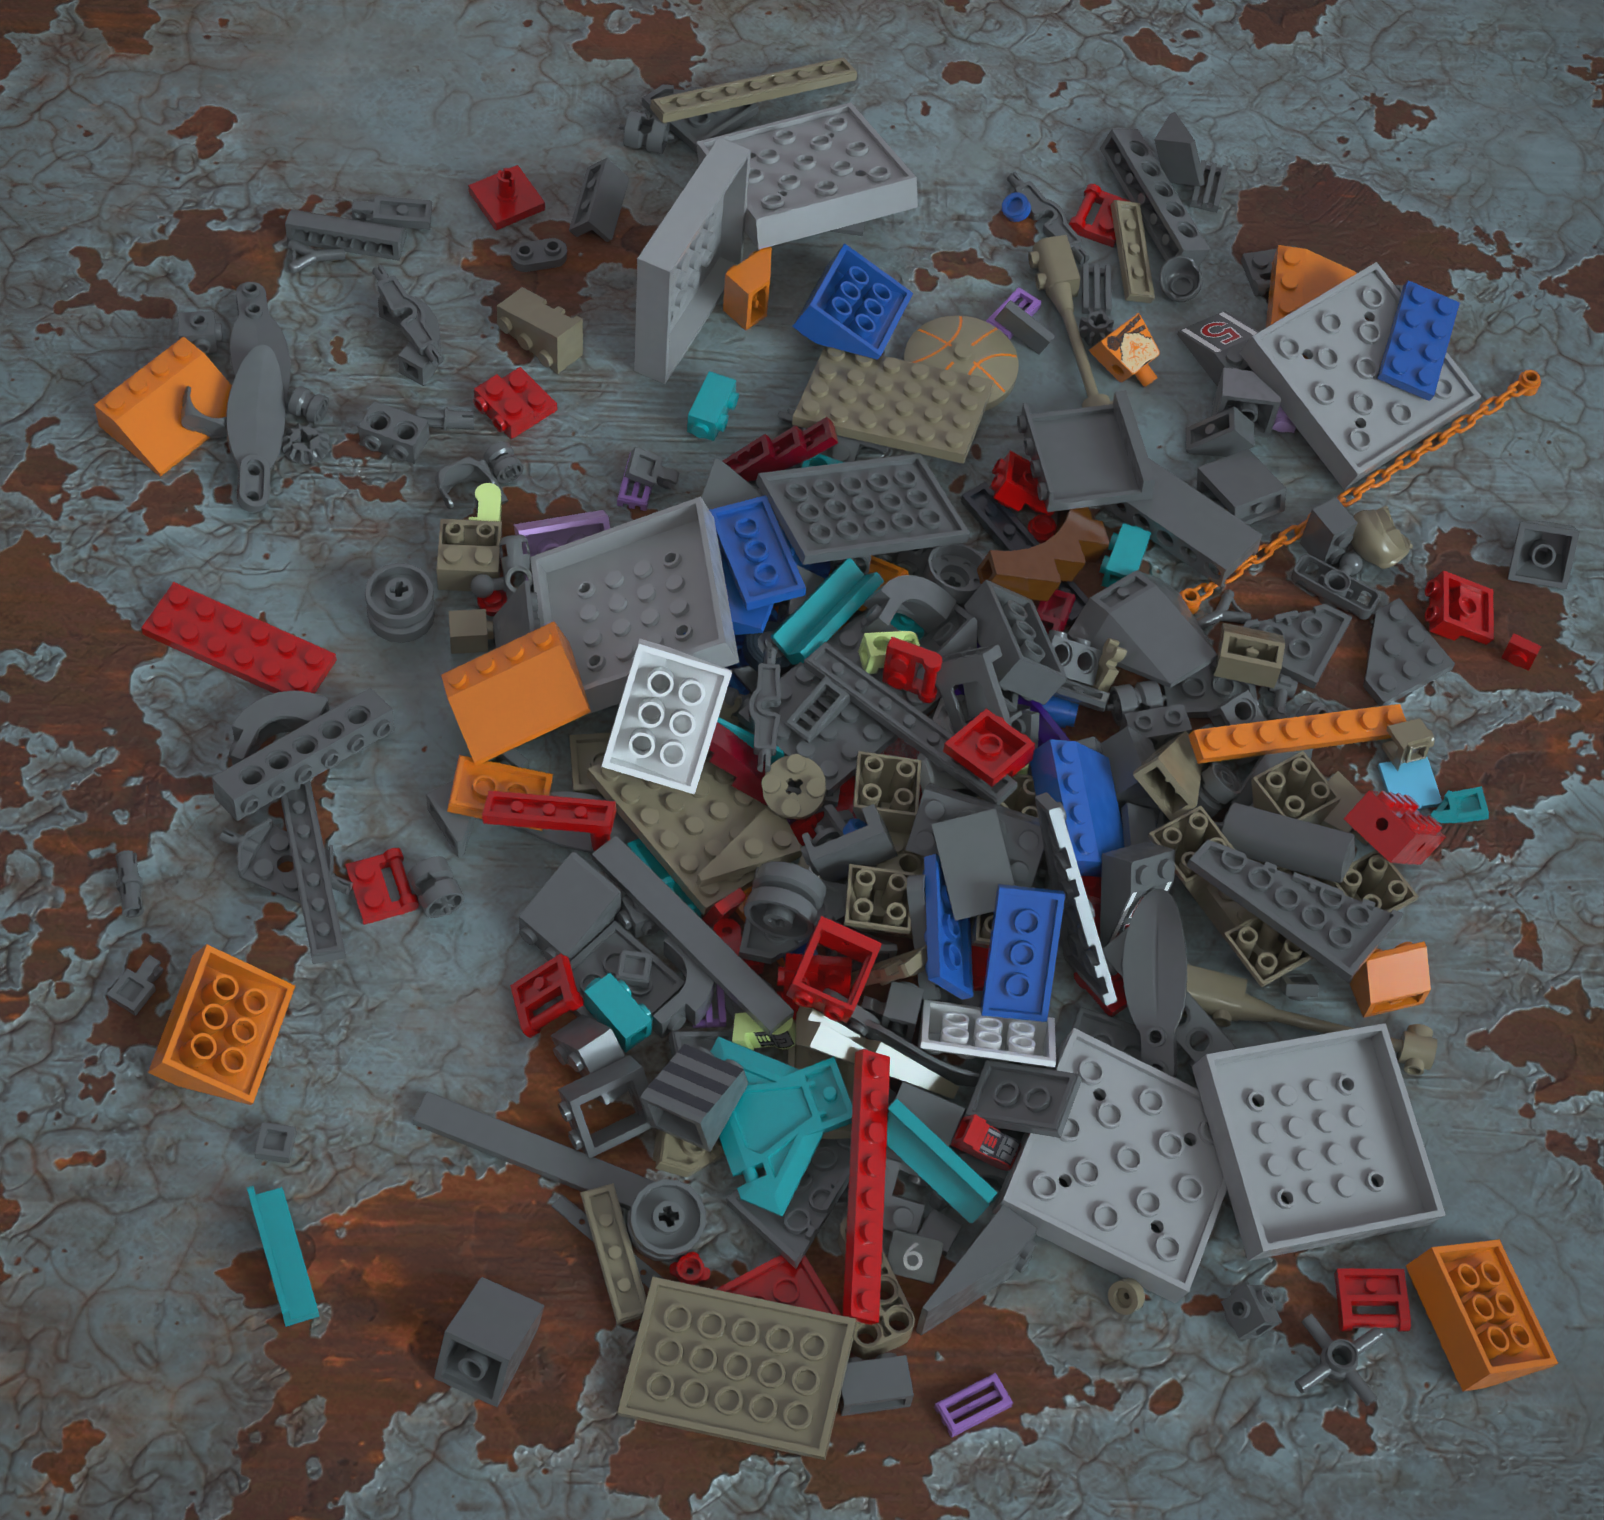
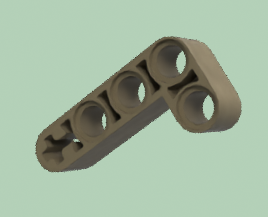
M847 1217L841 1222L837 1240L844 1259L846 1254ZM883 1250L880 1290L888 1292L891 1298L887 1300L880 1299L879 1323L868 1325L857 1322L851 1352L856 1357L865 1360L907 1343L911 1337L915 1322L914 1314ZM895 1320L901 1321L906 1326V1329L901 1331L894 1330L889 1323ZM866 1333L871 1335L875 1341L865 1344L857 1336Z

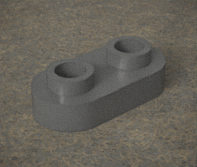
M556 238L516 244L511 249V264L516 270L521 272L560 267L567 260V246L563 241Z

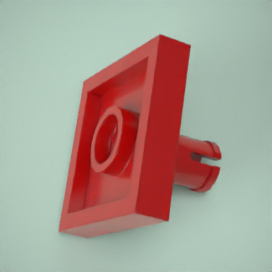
M518 165L511 168H503V171L499 170L498 173L468 185L469 194L496 231L545 210L544 200Z

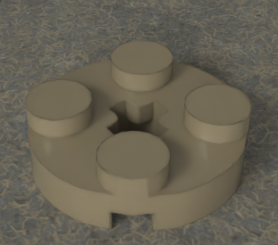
M792 754L778 759L771 765V770L766 772L762 779L763 797L770 810L781 818L797 820L809 818L824 803L827 791L824 773L813 760L800 754ZM790 781H801L803 783L800 786L802 792L799 795H796L794 792L786 793Z

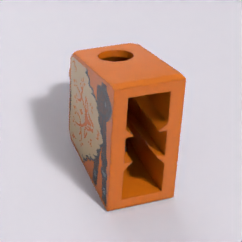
M1139 313L1089 349L1090 353L1119 382H1124L1135 375L1142 386L1146 387L1158 378L1148 363L1159 356L1160 351Z

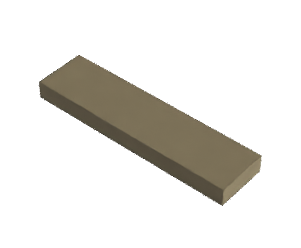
M1114 200L1111 204V212L1125 300L1151 303L1155 299L1140 203Z
M614 1183L580 1192L617 1326L642 1319L647 1299Z

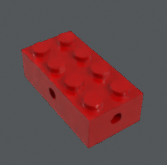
M1369 790L1344 817V820L1390 863L1421 865L1446 838L1440 832L1443 828L1442 825L1430 815L1427 817L1422 815L1417 810L1420 807L1419 804L1407 794L1403 796L1400 793L1394 794L1392 792L1386 793L1383 790L1381 792Z

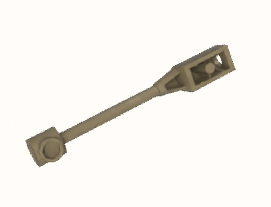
M1067 235L1041 239L1034 244L1033 251L1028 253L1029 265L1031 269L1038 268L1039 273L1035 274L1037 290H1045L1047 297L1051 299L1059 314L1063 317L1088 396L1083 401L1082 408L1113 404L1109 396L1098 393L1073 314L1074 305L1072 297L1078 296L1081 278Z
M1187 964V991L1204 1011L1212 1016V1020L1217 1026L1228 1027L1231 1025V1021H1274L1322 1034L1355 1029L1276 1009L1275 1006L1245 993L1248 979ZM1184 1009L1182 1016L1187 1018V1012ZM1412 1024L1407 1027V1031L1402 1033L1401 1039L1390 1037L1394 1051L1397 1052L1396 1058L1398 1063L1405 1064L1404 1071L1410 1075H1422L1424 1069L1430 1070L1433 1065L1438 1041L1436 1038H1432L1433 1030L1428 1026Z

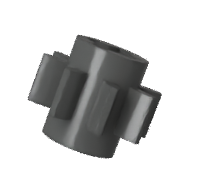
M1090 311L1088 319L1081 317L1079 324L1081 338H1084L1089 346H1095L1114 331L1112 329L1114 320H1109L1105 312Z

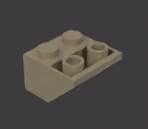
M440 520L437 557L438 590L471 591V581L478 574H486L491 578H500L501 554L499 543L502 539V521Z
M1223 623L1214 676L1274 689L1282 669L1285 649L1283 635Z

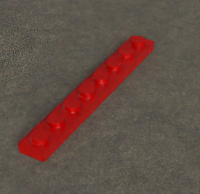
M862 1049L855 1052L843 1316L855 1318L860 1323L873 1325L879 1323L890 1057Z

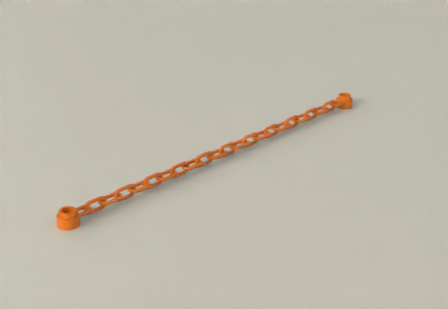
M1534 370L1522 372L1518 380L1509 385L1507 391L1499 397H1490L1481 403L1479 409L1471 415H1462L1453 421L1451 427L1443 433H1434L1423 441L1422 446L1414 451H1406L1395 459L1394 464L1386 469L1375 471L1366 478V482L1357 488L1351 487L1339 494L1337 499L1344 507L1351 506L1360 500L1362 494L1370 488L1382 486L1390 480L1391 475L1399 470H1406L1413 466L1428 451L1433 452L1444 446L1448 442V438L1456 433H1464L1476 424V420L1484 415L1495 413L1510 398L1521 395H1535L1541 384L1539 374ZM1495 400L1494 404L1496 407L1488 411L1489 407L1487 405ZM1467 418L1466 422L1468 425L1460 429L1461 425L1459 423ZM1439 436L1438 440L1440 443L1432 447L1431 440ZM1410 455L1412 461L1404 465L1402 459ZM1382 473L1381 477L1383 480L1375 484L1374 477ZM1353 492L1352 495L1355 498L1345 503L1346 498L1344 496ZM1310 514L1299 525H1292L1280 532L1278 538L1271 543L1260 545L1258 552L1264 549L1266 555L1257 560V555H1251L1234 571L1236 573L1234 576L1225 580V584H1229L1242 576L1244 570L1251 565L1260 564L1270 558L1274 551L1282 545H1290L1301 538ZM1295 529L1294 534L1296 536L1286 541L1287 536L1285 534ZM1212 581L1201 583L1193 589L1187 588L1182 590L1180 595L1194 615L1198 612L1201 602L1211 596L1214 589L1219 586ZM1204 587L1206 594L1200 596L1197 591Z

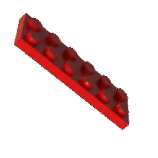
M175 582L172 583L141 627L143 635L272 693L304 691L315 694L337 661L336 654Z

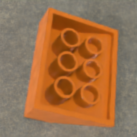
M1278 245L1272 262L1266 328L1354 276L1357 272L1308 249Z
M183 336L94 404L98 425L161 477L210 438L205 434L188 430L181 424L182 400L186 387H191L190 398L194 407L199 412L211 418L226 417L227 403L232 385L205 353Z
M555 621L441 674L448 701L476 765L482 764L591 712L570 642Z
M206 944L192 955L148 1073L178 1087L252 1105L295 985Z
M1500 1239L1431 1247L1406 1265L1412 1284L1417 1290L1426 1314L1433 1325L1440 1345L1463 1392L1491 1387L1558 1364Z

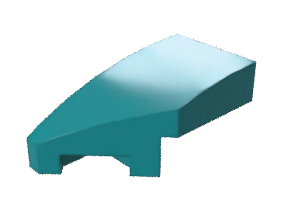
M1482 786L1455 792L1448 790L1436 811L1434 810L1431 813V817L1439 823H1464L1489 819V811Z

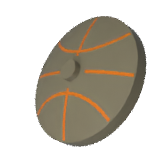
M958 315L940 317L919 327L909 338L903 358L904 361L994 380L993 391L985 411L999 405L1009 396L1015 386L1019 367L1016 350L1012 342L1002 331L978 318Z

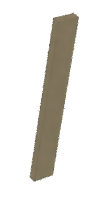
M843 57L651 100L650 109L662 123H667L855 81L857 71Z

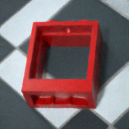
M821 916L812 932L786 996L792 998L799 1006L812 1007L823 1012L824 1016L830 1020L847 1023L857 1006L882 943ZM818 943L862 963L846 1003L801 983Z

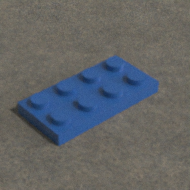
M1408 280L1401 292L1377 379L1430 401L1436 392L1460 302Z
M766 495L709 510L715 520L718 543L746 611L806 595L805 584Z
M937 854L925 856V870H923L922 874H925L927 930L925 931L924 938L927 945L928 961L926 962L925 969L928 980L961 1000L972 998L974 996L970 918L955 921L940 857Z
M998 884L980 1010L982 1016L1047 1022L1065 901L1064 891Z

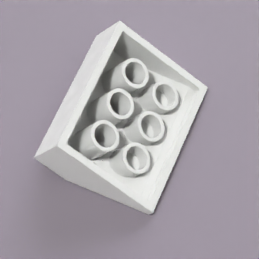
M639 638L601 767L695 794L732 671L673 648Z
M924 999L918 1033V1048L930 1054L950 1053L956 1054L963 1059L977 1057L998 1062L1019 1063L1024 1066L1037 1068L1055 1067V1018L1048 1017L1047 1022L982 1016L980 1012L981 1007Z

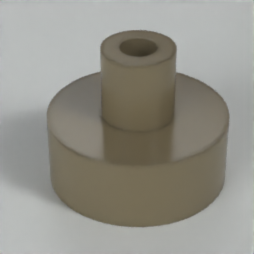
M1123 1278L1110 1286L1108 1299L1116 1312L1122 1315H1129L1143 1306L1145 1293L1139 1282L1132 1278Z

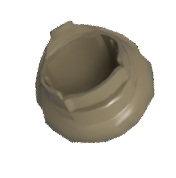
M1388 506L1377 510H1362L1355 513L1353 518L1357 521V526L1353 533L1351 545L1355 552L1365 561L1375 564L1381 569L1390 568L1400 562L1409 553V550L1413 548L1411 541L1399 529H1396Z

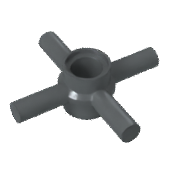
M1313 1314L1304 1318L1301 1323L1322 1348V1352L1320 1355V1365L1296 1380V1388L1301 1393H1304L1326 1377L1337 1381L1346 1379L1366 1406L1377 1400V1396L1359 1375L1356 1368L1358 1366V1356L1383 1339L1380 1329L1374 1327L1353 1342L1345 1339L1333 1341ZM1336 1354L1343 1357L1346 1365L1337 1364L1333 1360L1332 1355Z

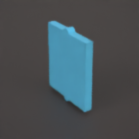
M1428 757L1409 763H1402L1398 771L1391 761L1378 764L1386 793L1392 792L1394 794L1400 793L1403 796L1405 794L1409 795L1419 804L1418 811L1423 808L1437 807L1441 804L1442 799Z

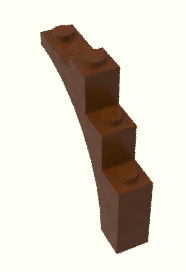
M1089 507L1058 511L1057 527L1054 536L1046 542L1028 549L1014 551L990 550L977 568L980 583L982 584L985 580H988L1029 599L1048 601L1054 591L1058 589L1061 581H1073L1084 567L1085 561L1097 562L1109 546V537L1106 534L1103 521L1092 520Z

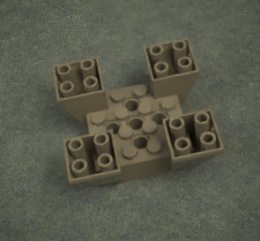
M862 751L857 753L853 811L857 819L867 823L862 808L874 804L888 828L898 856L872 867L849 864L844 918L845 926L866 933L913 939L907 897V878L910 875H922L923 870H925V856L907 851L906 846L919 808L921 760ZM1015 774L1011 778L1018 782L1017 789L999 806L1039 818L1035 801L1036 792L1033 776ZM994 912L970 917L971 946L989 948Z
M1304 751L1253 777L1251 781L1254 808L1321 825L1341 800L1337 792ZM1202 806L1187 812L1148 834V837L1154 844L1175 849V874L1261 987L1313 959L1308 953L1187 867L1189 859L1208 839L1234 849ZM1377 850L1352 862L1341 883L1279 866L1276 868L1290 875L1296 872L1341 889L1346 896L1363 901L1365 898L1375 902V907L1391 912L1393 909L1398 911L1419 898L1393 863L1386 860ZM1253 860L1261 864H1265L1264 862Z

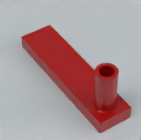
M488 791L482 819L483 824L590 833L592 848L596 851L610 840L617 808L616 801Z

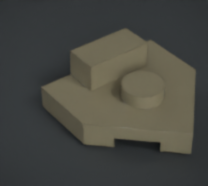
M658 1129L656 1131L652 1160L656 1161L655 1169L687 1178L721 1159L725 1152L718 1141L713 1146L711 1152Z

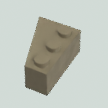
M521 287L497 305V324L504 333H509L514 337L524 350H529L538 357L543 366L549 367L559 374L583 355V319L579 316H575L572 319L564 315L565 309L559 306L553 309L545 305L547 304L546 299Z

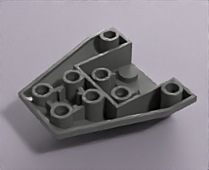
M1138 570L1090 597L1067 635V638L1073 641V638L1091 641L1090 647L1102 650V653L1104 643L1108 638L1118 640L1120 642L1118 647L1126 649L1127 653L1125 658L1118 662L1116 666L1169 688L1218 659L1216 651L1180 593L1160 578Z

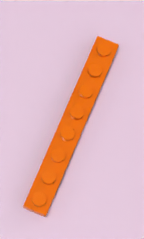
M1395 704L1193 730L1188 736L1197 763L1200 764L1390 739L1391 736L1387 732V726L1406 722L1401 705Z

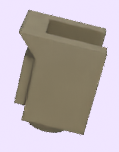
M1421 718L1387 726V732L1393 741L1384 742L1382 749L1398 771L1402 763L1425 759L1429 748L1434 746L1435 739L1432 731L1427 729Z

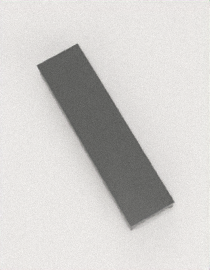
M1149 459L1155 476L1152 499L1123 502L1126 511L1120 509L1116 503L1101 506L1129 525L1138 526L1143 530L1151 532L1150 539L1222 587L1225 584V580L1251 555L1255 556L1258 553L1260 540L1263 535ZM1142 515L1150 526H1145L1139 520V516ZM1162 530L1171 536L1173 543L1163 537ZM1189 547L1195 553L1197 559L1189 556L1185 549ZM1209 563L1214 564L1221 575L1214 573L1210 569Z

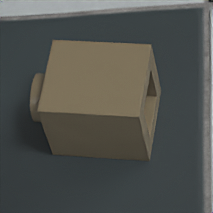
M486 609L449 611L451 654L488 652V639H494L493 621L486 620Z

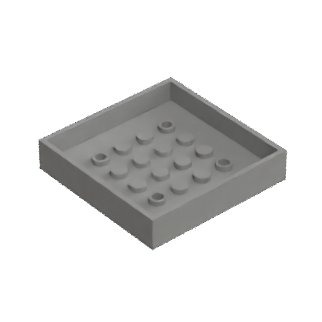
M852 103L696 142L699 166L718 137L751 150L745 232L758 249L918 207L917 177Z
M718 137L637 258L635 372L663 384L667 383L723 296L725 273L733 265L743 262L750 149Z
M1377 262L1253 335L1239 352L1253 372L1281 397L1280 407L1344 490L1466 413L1481 398V395L1447 352L1435 395L1430 401L1377 379L1401 296L1400 291Z
M701 496L530 557L534 592H537V614L540 619V627L555 621L570 642L590 706V713L620 704L639 638L673 648L723 668L739 663L715 520Z
M1386 1023L1206 1054L1192 1065L1248 1261L1428 1226L1446 1216ZM1342 1082L1348 1085L1349 1091L1343 1088ZM1252 1098H1256L1259 1101V1107L1253 1104ZM1371 1177L1377 1180L1378 1187L1372 1184ZM1281 1195L1287 1197L1288 1204L1282 1202Z
M1073 1028L1061 1042L1056 1054V1065L1050 1069L1076 1073L1082 1079L1062 1136L1057 1138L1024 1132L1020 1142V1150L1011 1170L1007 1173L992 1213L996 1214L1003 1205H1006L1037 1228L1036 1235L1123 1278H1132L1139 1282L1143 1288L1176 1303L1190 1291L1227 1191L1199 1090ZM1093 1093L1100 1094L1102 1101L1095 1099ZM1184 1137L1191 1140L1192 1146L1185 1143ZM1059 1178L1064 1179L1068 1187L1061 1186ZM1151 1224H1155L1159 1228V1233H1155L1151 1229Z

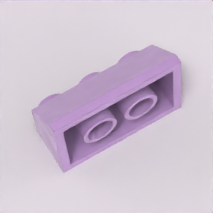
M603 510L514 524L515 535H524L528 540L530 557L610 529L609 517ZM521 542L523 554H528L526 542ZM523 574L524 581L528 580L527 576Z

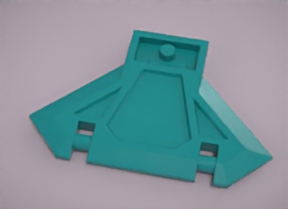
M718 1036L710 1052L714 1057L721 1060L730 1059L739 1063L743 1067L748 1081V1086L719 1136L733 1177L744 1175L746 1184L738 1187L737 1190L741 1200L783 1217L823 1134L852 1123V1102L835 1057L803 1069H797ZM764 1167L767 1175L759 1178L756 1170Z

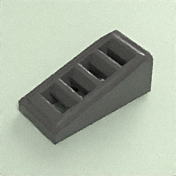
M825 676L784 724L806 742L810 743L851 702L850 695ZM828 695L835 702L833 704H830L822 697ZM818 702L824 708H826L827 711L823 713L814 705ZM809 710L820 718L817 722L806 714ZM800 718L812 727L809 731L797 723Z

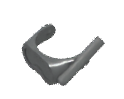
M187 386L182 400V426L211 438L220 439L227 435L226 417L211 418L199 412L194 407L190 398L191 387Z
M465 457L452 465L441 468L436 473L435 483L448 509L454 508L453 502L448 495L449 491L457 484L466 481H481L483 483L495 484L501 490V505L508 502L506 495L484 459L477 461L472 457Z

